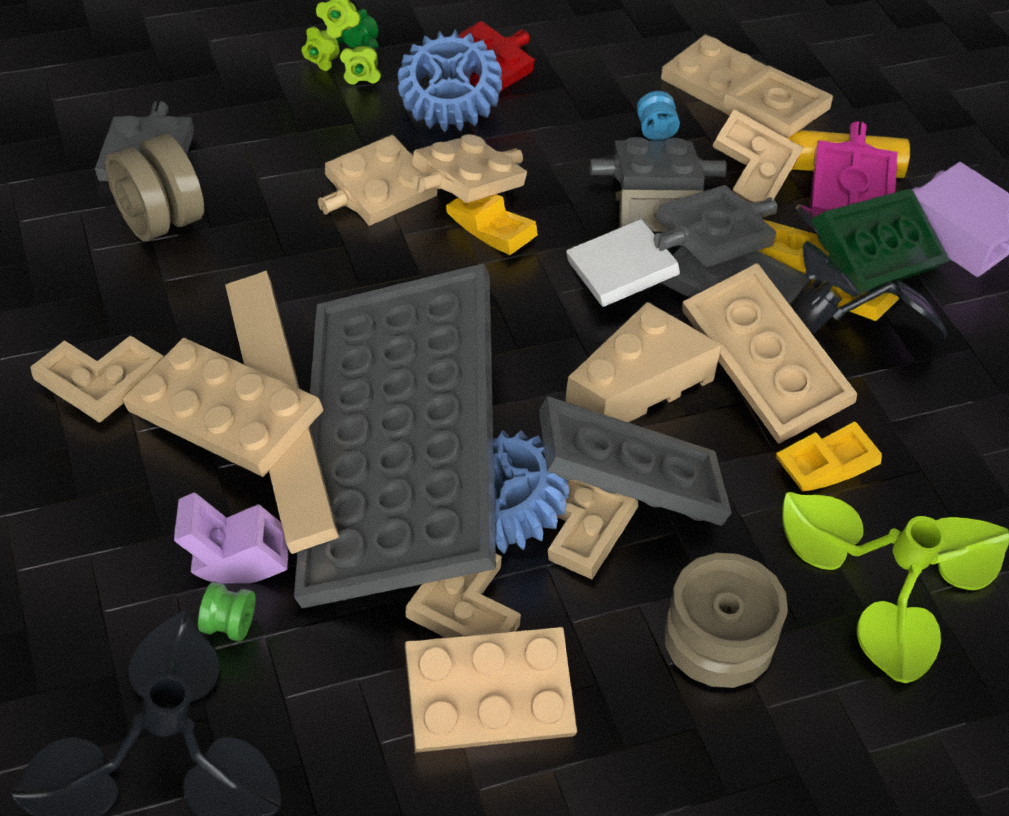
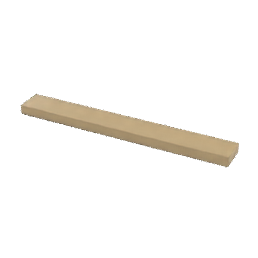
M267 271L225 284L244 365L300 389L272 283ZM309 426L269 470L285 541L291 554L339 538Z

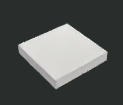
M642 219L566 250L568 262L602 307L680 274L677 260L667 249L659 251V248L655 247L654 234Z

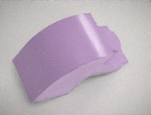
M195 492L178 500L174 541L192 554L191 573L217 583H254L287 570L288 546L285 541L282 524L261 505L258 504L226 518Z

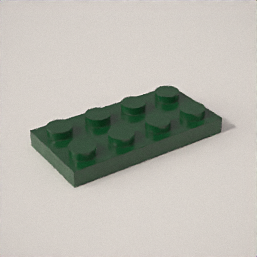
M912 188L824 211L811 220L817 230L820 244L828 251L834 264L854 282L860 294L872 291L895 279L901 281L936 269L950 261Z

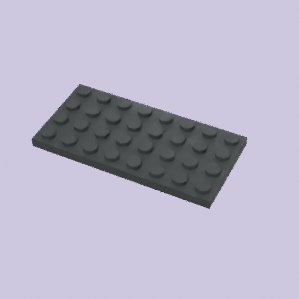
M482 263L317 304L310 394L319 398L324 410L310 425L339 538L297 553L294 591L296 601L302 608L496 569L490 275L485 264Z

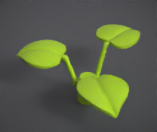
M788 492L783 501L782 520L787 539L797 555L812 566L834 570L841 567L847 557V553L853 556H860L888 544H893V554L896 562L903 569L908 570L907 578L897 600V606L886 601H879L869 605L862 612L858 620L857 637L861 648L868 658L892 679L902 683H909L922 677L932 666L940 650L941 632L934 615L924 608H907L908 598L922 570L930 564L938 563L941 576L951 585L966 590L982 589L992 583L997 577L1009 545V529L989 522L959 517L934 520L930 517L918 516L911 519L902 532L893 528L888 535L856 546L863 536V523L855 509L846 502L825 495H800Z

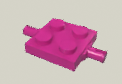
M854 122L850 125V138L847 142L834 143L818 140L815 148L810 209L817 214L895 193L898 152L877 149L866 144L867 125L861 122L859 130V122Z

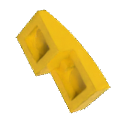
M494 194L468 203L458 197L446 205L447 213L464 229L491 247L506 254H513L538 236L536 221L506 211L503 196Z
M854 421L823 439L815 432L776 453V457L803 492L827 487L868 471L881 464L882 453Z

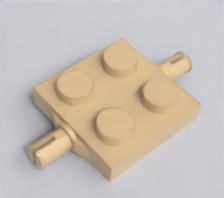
M390 135L326 162L325 175L334 184L337 191L318 198V204L324 214L347 206L357 212L370 226L437 196V189L433 188L422 193H418L414 189L412 184L413 177L424 173L411 165L413 154L409 153L394 135Z
M464 135L458 139L437 142L432 146L414 150L411 164L424 173L422 175H415L412 180L413 187L418 193L433 188L443 189L453 193L466 203L524 186L527 171L518 166L523 160L520 150L512 148L504 152L496 151L485 144L481 137L475 135Z

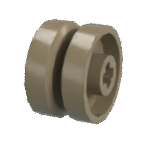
M168 133L159 134L142 141L139 151L130 146L107 154L105 160L106 175L115 202L128 226L142 241H149L168 233L170 222L176 227H183L202 218L204 200L199 181L186 153L175 138Z
M713 553L696 558L681 570L674 585L670 601L671 607L667 613L664 626L665 647L674 664L685 674L709 686L734 688L753 682L768 669L775 652L779 635L788 613L786 592L776 575L760 562L740 554Z

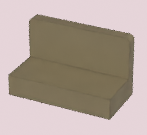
M620 190L616 192V201H620L619 228L642 219L652 232L668 231L656 219L659 205L704 191Z

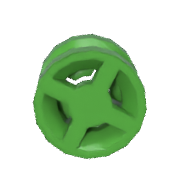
M210 583L200 606L198 616L199 631L209 635L219 631L226 633L230 640L243 641L253 619L256 601L254 591L242 589L238 592L228 591L222 583Z

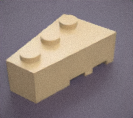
M647 302L568 377L565 402L630 422L647 414L648 407L664 399L671 402L681 396V391L697 383L704 386L714 381L722 344Z

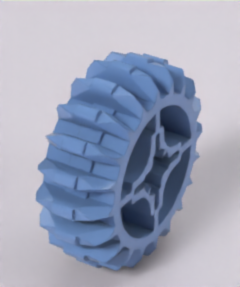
M439 30L437 39L431 40L424 36L423 46L412 44L410 49L411 55H403L402 68H399L398 90L399 95L402 96L404 107L407 111H412L413 117L417 122L425 119L429 129L436 123H440L441 129L446 132L450 124H456V127L461 132L463 122L468 121L476 126L478 115L488 118L490 106L497 105L498 94L502 90V79H500L502 74L501 66L496 62L494 51L487 50L484 40L474 43L471 33L463 39L459 38L456 30H454L451 37H444ZM474 71L480 77L475 88L470 85V75ZM427 74L431 80L429 81V87L423 90L420 83Z
M502 429L499 437L493 439L495 545L505 554L509 544L516 543L524 550L526 539L533 537L542 542L543 528H557V515L566 514L567 504L565 499L569 498L570 487L568 480L547 471L544 443L539 435L528 440V436L521 430L513 438H510Z

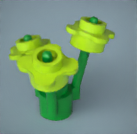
M330 0L327 3H319L316 8V14L319 18H323L327 30L319 31L317 27L307 29L306 34L308 38L306 44L302 46L303 56L307 60L317 63L319 68L328 71L332 67L331 60L335 59L339 54V44L345 42L353 49L346 48L340 54V60L345 64L346 69L344 79L349 84H356L358 81L378 82L381 72L377 69L378 58L375 51L379 46L375 40L378 36L376 21L367 15L365 9L357 11L355 5L349 0Z

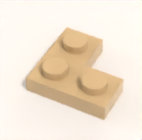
M733 109L712 146L746 165L732 192L752 203L768 197L773 198L772 201L774 200L803 150V147Z
M130 335L99 361L94 360L68 342L63 341L30 368L35 381L96 421L101 422L124 403L122 399L164 356Z
M574 479L568 480L570 492L569 498L565 499L567 504L566 514L557 515V518L566 521V523L548 548L549 561L593 579L638 508V500L618 493L611 494L599 487Z
M496 554V569L424 583L406 605V618L445 638L516 632L520 626L521 614L482 595L501 568L502 556Z

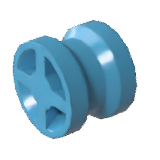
M663 91L648 93L637 104V114L641 121L640 125L643 135L650 140L663 141L669 139L679 129L680 121L675 111V103L668 93Z

